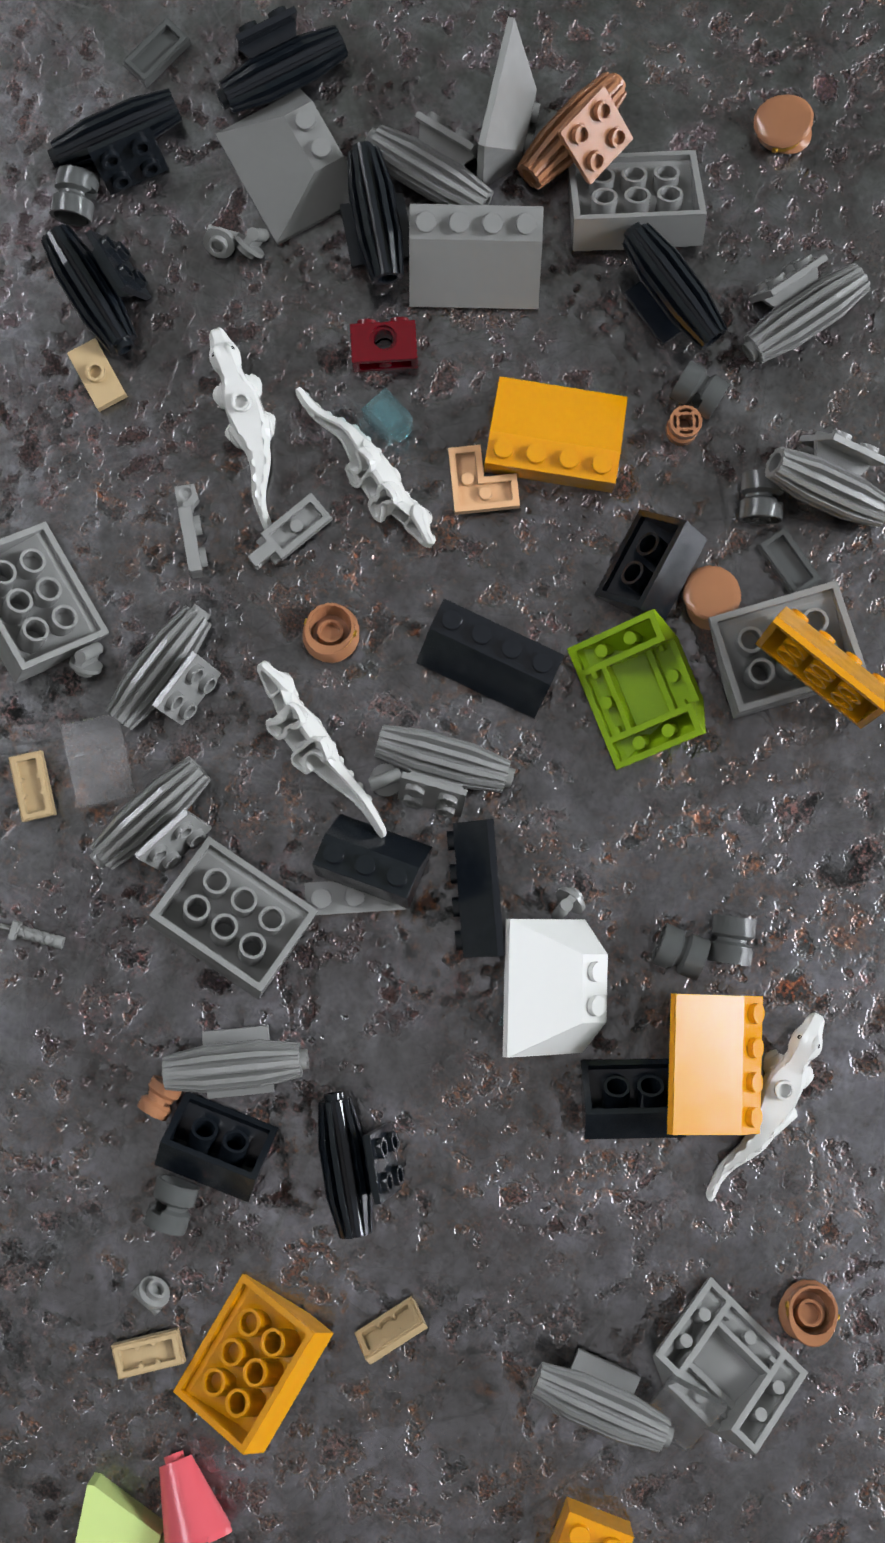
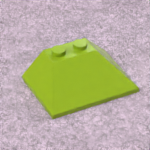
M655 609L567 648L616 770L706 733L704 699L679 638Z

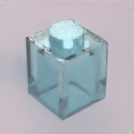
M386 387L361 409L363 419L388 446L395 441L398 443L402 442L412 431V415Z

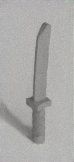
M12 921V925L0 922V930L9 932L7 939L18 940L20 937V939L38 942L39 944L48 945L60 950L63 949L66 937L22 926L23 922Z

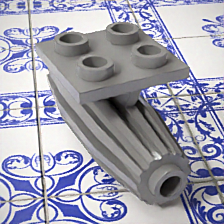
M417 111L415 118L420 122L419 138L385 125H380L377 129L373 127L369 131L365 141H369L373 146L380 148L389 174L400 183L435 204L489 205L494 191L464 166L473 159L477 160L478 143L474 141L472 135L460 128L453 132L451 127L446 124L447 121L436 113L429 111L428 115Z
M808 254L784 266L782 273L775 277L770 276L757 284L755 288L758 292L748 298L751 303L763 301L773 309L744 336L745 342L742 345V349L746 357L752 362L756 360V362L762 364L799 347L842 318L870 291V281L863 269L858 264L852 263L818 278V266L827 261L828 258L826 254L814 258L812 254Z
M833 430L832 433L816 431L812 435H801L799 442L814 449V455L785 447L776 448L770 455L765 468L766 478L794 498L842 520L875 528L885 524V493L861 477L870 466L885 465V456L878 454L879 448L867 443H855L851 441L852 435L840 430Z
M196 604L192 608L185 605L154 634L123 675L105 711L130 730H133L155 708L180 725H183L186 720L192 718L197 711V705L206 694L215 688L217 679L221 675L217 669L197 654L212 626L207 621L210 615Z
M383 724L374 754L375 757L407 771H402L397 799L403 800L405 805L412 808H422L423 806L434 809L438 815L452 818L454 815L461 817L468 792L466 789L502 793L504 787L511 788L516 769L510 768L511 760L475 743L421 728Z
M190 756L156 776L113 815L90 845V849L93 852L89 855L92 861L101 869L108 867L111 870L133 856L163 873L177 866L182 859L181 856L190 848L200 845L205 840L206 834L212 829L208 823L188 811L210 783L211 778Z
M269 1025L202 1031L203 1045L164 1055L162 1058V1077L165 1090L207 1093V1099L274 1093V1084L303 1077V1070L309 1069L308 1050L301 1049L300 1042L270 1040Z
M578 1348L570 1368L541 1362L535 1373L529 1395L551 1409L553 1414L617 1443L657 1453L663 1447L667 1449L674 1436V1428L670 1427L671 1419L634 1395L641 1379L639 1374Z

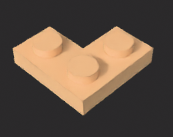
M481 444L448 448L455 515L520 508L517 473L484 477Z

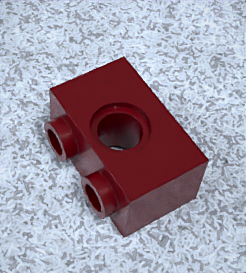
M393 317L387 322L361 319L355 324H350L351 356L354 372L418 369L415 320H409L407 317ZM381 338H388L393 342L390 347L385 349L379 348L375 344Z

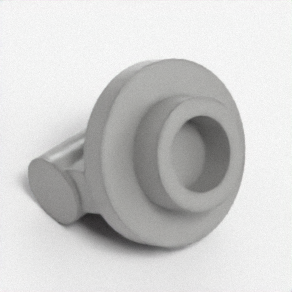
M208 225L203 237L204 247L214 257L227 258L232 255L236 245L238 246L239 243L235 237L240 232Z
M251 227L247 230V236L238 233L235 237L239 243L237 246L238 250L249 259L254 257L261 259L264 256V252L260 245L269 239L268 230Z
M94 642L76 651L70 657L69 666L77 675L89 678L101 673L103 665L98 658L103 652L102 644Z
M387 763L375 767L368 779L372 791L384 797L396 794L399 791L400 769Z
M559 887L555 894L560 903L553 910L552 918L564 919L570 911L581 914L586 908L582 893L574 887Z
M156 1276L145 1277L130 1293L154 1316L168 1303L170 1298L168 1285Z

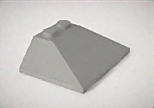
M508 17L478 142L477 177L487 186L517 168L524 153H526L533 142L534 134L529 133L531 123L537 124L541 103H536L537 88L515 18Z
M301 89L288 94L216 133L219 143L277 246L341 212L340 204L350 203L348 196V165L315 104Z
M712 1277L706 1279L652 1355L662 1384L712 1433L752 1455L757 1454L808 1374Z

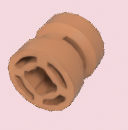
M689 405L679 406L673 410L665 429L666 436L670 442L679 446L688 445L693 442L702 427L700 412Z
M153 1075L148 1084V1094L141 1097L137 1107L151 1117L166 1121L172 1112L170 1104L179 1099L182 1091L165 1090L163 1077Z

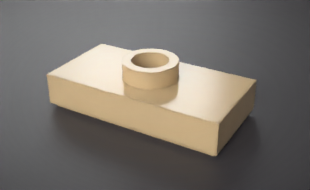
M96 338L67 353L99 412L128 397Z
M39 750L8 757L22 822L57 815L44 752Z
M410 1296L354 1332L365 1360L371 1365L428 1327L416 1301Z
M179 1327L114 1342L111 1345L118 1380L181 1365L186 1362Z

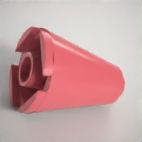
M183 1450L163 1457L165 1464L159 1467L164 1543H211L231 1533V1523L192 1454L185 1456Z

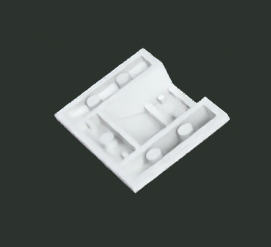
M506 919L502 1057L583 1053L606 1024L608 954L585 919Z

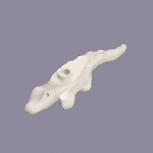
M218 327L211 330L209 334L210 363L221 379V383L215 387L212 395L216 404L221 409H225L229 421L225 436L237 448L244 450L248 458L251 470L252 498L265 530L272 524L266 506V488L271 466L270 441L275 433L276 418L273 414L264 411L260 400L262 395V382L260 378L253 374H244L239 349L230 340L225 331Z
M298 387L295 390L297 398L308 414L319 425L334 434L341 441L350 461L345 467L349 482L354 488L361 487L369 499L367 505L374 520L383 522L387 516L392 515L404 525L406 531L422 546L431 548L436 541L430 529L432 514L416 500H413L410 494L405 491L399 471L389 463L382 454V450L371 442V438L366 436L359 429L358 425L346 422L344 417L337 418L330 411H325L318 403L313 401L308 392Z
M262 661L257 666V672L265 692L273 701L277 712L274 718L266 720L265 725L268 732L277 740L284 739L293 751L291 763L294 767L306 775L315 772L324 781L343 793L362 811L379 837H385L387 834L386 828L379 812L372 803V797L363 790V783L357 782L354 779L353 771L345 767L344 758L339 756L335 742L331 740L320 719L308 710L299 699L292 676L287 672L278 671L271 666L270 662Z
M813 1012L806 1017L804 1022L793 1032L788 1044V1050L784 1055L778 1053L776 1049L770 1050L764 1055L763 1070L765 1075L761 1090L763 1118L760 1125V1134L745 1135L741 1142L723 1158L714 1171L707 1187L706 1198L708 1201L714 1200L722 1182L733 1170L760 1154L775 1136L796 1119L797 1111L795 1106L803 1089L811 1083L814 1077L813 1069L808 1064L822 1050L824 1027L822 1015Z

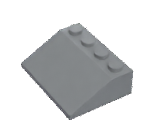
M696 150L620 153L591 185L586 183L575 163L567 168L570 231L573 251L624 250L622 245L625 240L624 233L637 222H640L641 225L649 223L674 247L703 246L707 211Z
M410 204L409 307L539 309L544 206Z
M46 521L0 539V658L14 683L17 684L50 669L73 656L76 651L109 635L107 627Z
M837 580L708 618L723 688L733 719L817 695V693L755 644L775 617L786 606L791 610L797 609L808 618V624L817 631L823 630L835 639V645L843 652L849 651L855 654L862 661L863 664L861 666L867 670Z
M208 836L150 913L149 926L259 1000L318 913V910Z

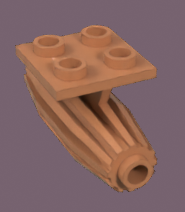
M602 73L574 94L537 134L517 165L520 176L529 186L537 190L541 189L573 163L576 164L586 183L591 185L634 139L618 111L627 95L625 91L626 83L619 74Z

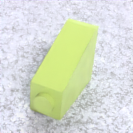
M94 1472L87 1484L75 1543H164L163 1519L104 1475Z

